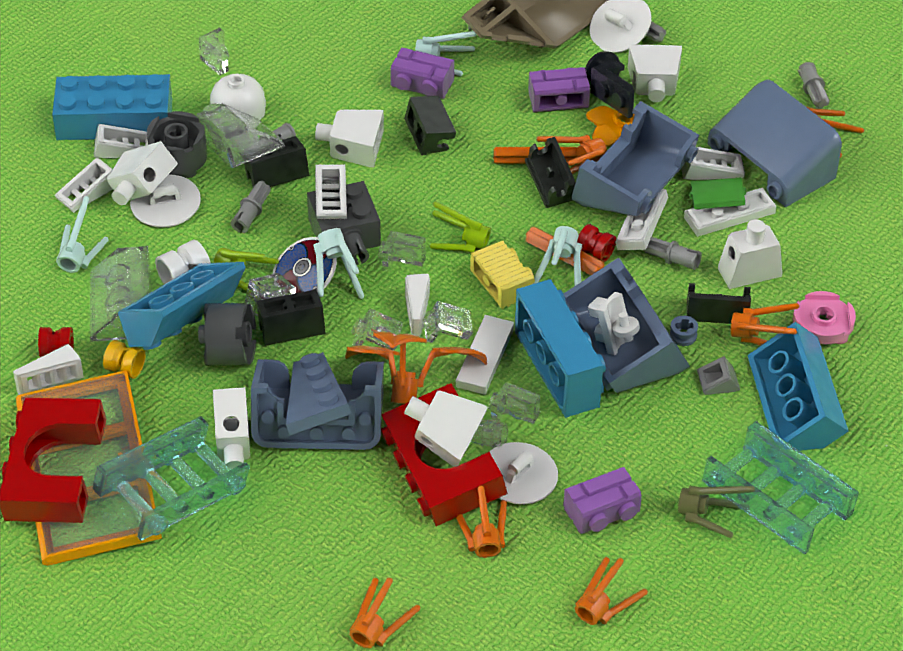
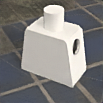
M629 44L628 71L636 94L648 95L649 99L653 102H660L665 96L675 94L680 71L682 46Z
M339 110L336 112L333 125L317 123L315 139L330 142V156L332 158L374 168L384 132L383 110Z
M161 141L128 150L122 154L107 177L108 183L114 190L111 194L112 199L117 204L126 205L129 200L151 194L176 167L177 161Z
M751 220L747 224V229L732 232L728 235L718 264V270L729 289L782 277L779 241L770 226L765 225L761 220Z
M245 387L213 390L218 460L224 461L225 469L237 471L244 467V460L250 458Z
M437 391L430 405L412 396L404 414L420 422L414 436L416 440L448 464L456 467L466 452L488 407L453 394Z

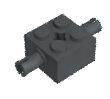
M360 181L346 184L347 219H316V191L307 192L308 219L315 237H318L320 233L326 230L340 228L356 265H359L356 255L359 256L361 264L365 263L369 259V253L366 249L381 246L380 219L365 182ZM322 182V184H339V182ZM322 190V192H339V190ZM340 198L322 199V201H340ZM323 207V210H340V207Z

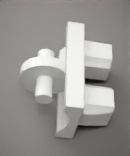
M614 292L608 299L597 297L588 306L590 316L599 318L600 323L595 327L594 334L596 341L605 343L607 354L615 356L618 353V348L622 344L632 341L633 335L640 329L637 318L628 316L622 293Z

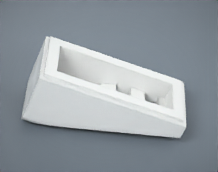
M98 124L94 157L120 158L125 151L142 147L143 145H140V142H145L146 146L148 145L147 132Z
M697 147L699 150L691 163L686 162L681 168L683 179L687 180L743 178L745 175L740 154Z
M97 157L54 196L74 213L80 209L85 196L89 197V204L113 190L107 181V177L113 169ZM72 194L76 196L73 201L68 198Z
M345 164L315 165L316 219H347ZM322 182H339V184H322ZM322 190H339V192H322ZM340 198V201H322V199ZM323 207H340V210H323Z
M429 274L406 275L405 300L411 335L419 337L422 333L430 296Z
M69 344L13 371L16 390L19 395L71 383L84 377L81 359Z

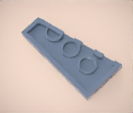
M323 352L307 354L299 361L293 362L286 419L289 436L351 414L348 402Z

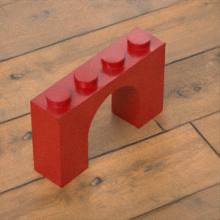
M452 383L418 399L430 405L437 391H443L456 396L458 394ZM409 402L381 414L385 427L381 428L383 438L387 446L394 445L396 450L392 454L399 469L406 468L408 474L404 475L412 493L418 491L420 498L417 499L420 510L424 517L431 516L435 526L480 507L479 486L484 487L487 503L508 494L503 475L490 452L453 468L439 469L430 467L421 461L423 452L427 447L414 437L420 422L404 414Z
M24 398L22 410H18L16 414L17 429L15 436H11L9 440V459L2 466L3 481L0 487V510L4 521L83 523L89 497L83 476L44 475L33 471L31 467L41 453L54 446L63 444L101 445L106 424V416L101 399Z

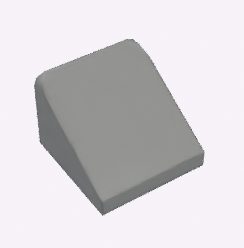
M725 356L697 369L705 395L740 390L735 370Z

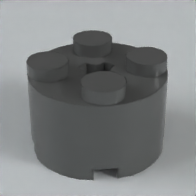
M173 111L169 112L166 118L159 120L158 116L148 125V145L161 141L178 163L169 174L185 178L194 177L197 174V170L207 160L205 127L199 122V118L188 112Z
M206 303L204 306L205 325H199L198 329L199 343L205 344V365L239 366L252 364L256 351V340H252V330H256L255 314L252 305L244 303Z

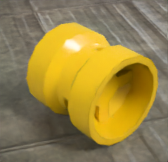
M113 340L105 350L103 367L112 372L127 370L129 378L135 379L143 369L146 358L145 350L139 347L129 348L124 342Z

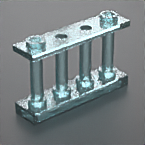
M202 416L123 453L96 468L92 489L100 497L112 491H118L141 516L137 535L141 541L152 535L161 534L169 526L230 495H237L246 486L250 466L245 462L230 470L205 444L209 424ZM196 452L218 476L205 483L181 457ZM164 465H170L187 482L192 490L179 496L155 470ZM138 478H144L166 503L152 509L129 483Z
M757 421L747 429L743 451L725 465L712 456L707 458L702 479L709 487L754 486L755 491L752 493L721 495L803 554L809 551L814 533L813 527L831 512L844 521L848 519L854 512L859 494L857 490ZM756 458L769 468L749 483L736 474V472ZM781 476L794 486L775 501L761 490ZM807 494L819 502L820 505L803 519H800L787 510V508Z

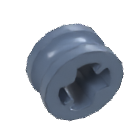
M684 315L675 317L671 321L670 335L677 345L689 346L696 341L698 323L695 319Z

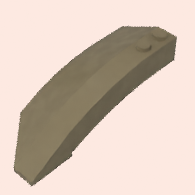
M481 0L461 18L480 38L555 49L590 25L597 9L608 0Z

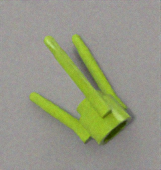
M433 202L435 208L444 212L441 213L434 210L432 212L433 216L463 228L462 240L466 241V244L431 243V249L472 253L477 248L487 247L491 235L490 227L484 226L483 223L474 221L439 202Z
M220 248L214 258V263L244 262L245 264L246 261L275 265L279 263L278 259L268 258L262 253L242 252L227 248ZM242 280L239 281L238 286L259 300L269 299Z

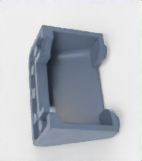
M764 80L754 86L710 130L708 135V145L711 149L729 152L733 146L768 174L767 191L769 195L784 207L791 205L836 179L842 141L838 132L771 80Z
M640 101L632 111L635 114L632 124H625L623 126L621 136L597 162L587 159L579 167L572 200L584 207L631 216H639L641 213L646 214L660 191L686 162L691 163L696 157L699 150L696 147L699 134Z
M619 257L564 293L569 310H573L576 313L582 331L589 334L593 349L596 354H601L604 359L606 370L603 372L602 382L607 391L613 388L618 393L679 374L690 367ZM614 292H618L623 295L628 316L637 318L640 329L633 335L632 341L626 342L618 348V353L614 356L607 354L605 343L596 341L594 331L600 322L599 318L590 316L588 306L597 297L608 299Z
M258 359L251 385V433L254 441L261 447L354 450L373 448L378 444L381 436L384 362H362L353 371L352 384H339L351 411L350 415L289 436L286 427L291 386L289 370L281 361Z

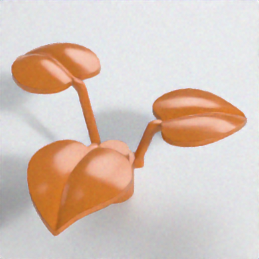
M373 332V337L382 340L391 348L400 345V352L383 347L358 345L347 347L345 354L346 359L362 353L377 354L387 359L391 372V384H393L391 402L404 404L410 402L412 396L417 398L418 387H423L427 372L433 359L436 357L457 353L475 357L487 365L486 355L477 350L463 347L432 348L419 378L415 379L416 372L406 371V343H427V339L411 334L396 335L391 332ZM394 355H400V371L397 372Z

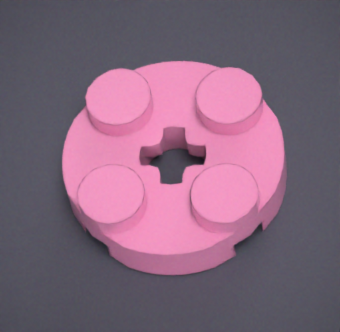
M816 291L805 295V299L800 301V303L799 301L797 302L800 307L794 309L793 323L797 322L816 335L820 344H844L848 341L849 335L854 329L856 313L849 302L846 305L839 300V295L827 291ZM820 315H826V318L829 320L820 319Z

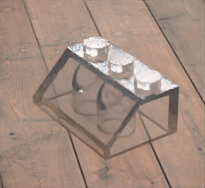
M223 103L210 104L203 109L204 111L197 113L199 122L205 127L207 145L231 168L285 147L284 142L259 119Z
M148 246L117 248L90 271L91 342L126 339L118 312L152 292Z

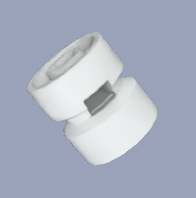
M191 240L179 246L177 252L171 250L155 259L157 272L164 285L200 263H211L207 252L197 240Z

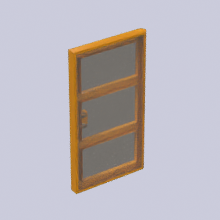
M127 370L28 392L16 397L17 411L22 410L24 398L101 399L106 416L101 445L63 444L54 446L41 453L32 464L31 469L44 475L83 476L89 496L83 523L36 522L43 565L49 566L162 539Z

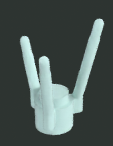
M471 31L436 37L423 36V39H417L415 51L440 56V51H475L474 46L440 45L438 42L475 37L477 34ZM454 69V75H463L462 71Z
M88 196L83 198L71 236V226L65 225L60 252L56 259L58 266L69 273L78 272L80 267L87 269L90 261L109 241L108 237H104L87 255H85L84 246L76 242L87 210Z
M568 226L556 228L554 237L550 240L548 249L535 274V282L533 284L538 283L552 254V265H556L560 257L567 258L574 254V286L581 283L580 253L582 244L577 242L579 234L575 229Z
M334 228L318 235L319 243L313 245L316 253L319 297L324 296L323 254H326L328 259L341 257L358 297L363 299L364 293L356 276L359 273V269L345 243L341 229Z

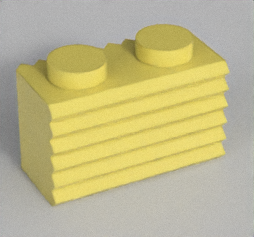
M503 240L471 253V272L502 309L516 303V289L532 285L535 282L532 270L529 267H523L516 251L513 248H508Z

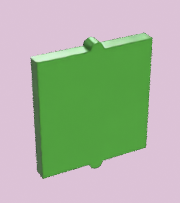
M741 177L691 181L689 198L693 199L694 209L745 205L744 195H746V188L743 187Z

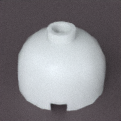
M230 74L221 78L214 85L210 94L211 115L217 123L231 128L232 124H241L243 128L258 123L265 115L266 99L263 87L255 78L245 74Z

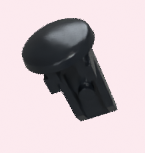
M601 51L590 58L585 67L590 85V93L625 117H633V85L619 77V73L624 70L625 65L612 52Z

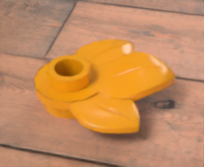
M598 106L589 110L586 117L597 126L593 132L592 139L600 138L604 141L606 147L612 146L621 136L623 126L625 124H632L635 114H633V117L627 118L608 106Z

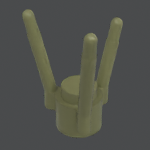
M689 486V488H682L678 512L679 514L686 515V522L697 523L716 533L732 538L733 532L699 517L700 514L706 515L709 505L750 509L752 504L709 498L708 494L752 493L755 491V487Z

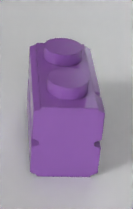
M401 47L397 58H395L391 65V86L400 90H409L426 96H439L444 99L448 88L451 87L454 81L453 59Z
M585 67L529 72L528 93L533 112L588 108L590 85Z
M625 467L564 489L563 506L580 534L591 530L598 532L611 522L619 519L626 521L633 518L637 512H640L642 495Z

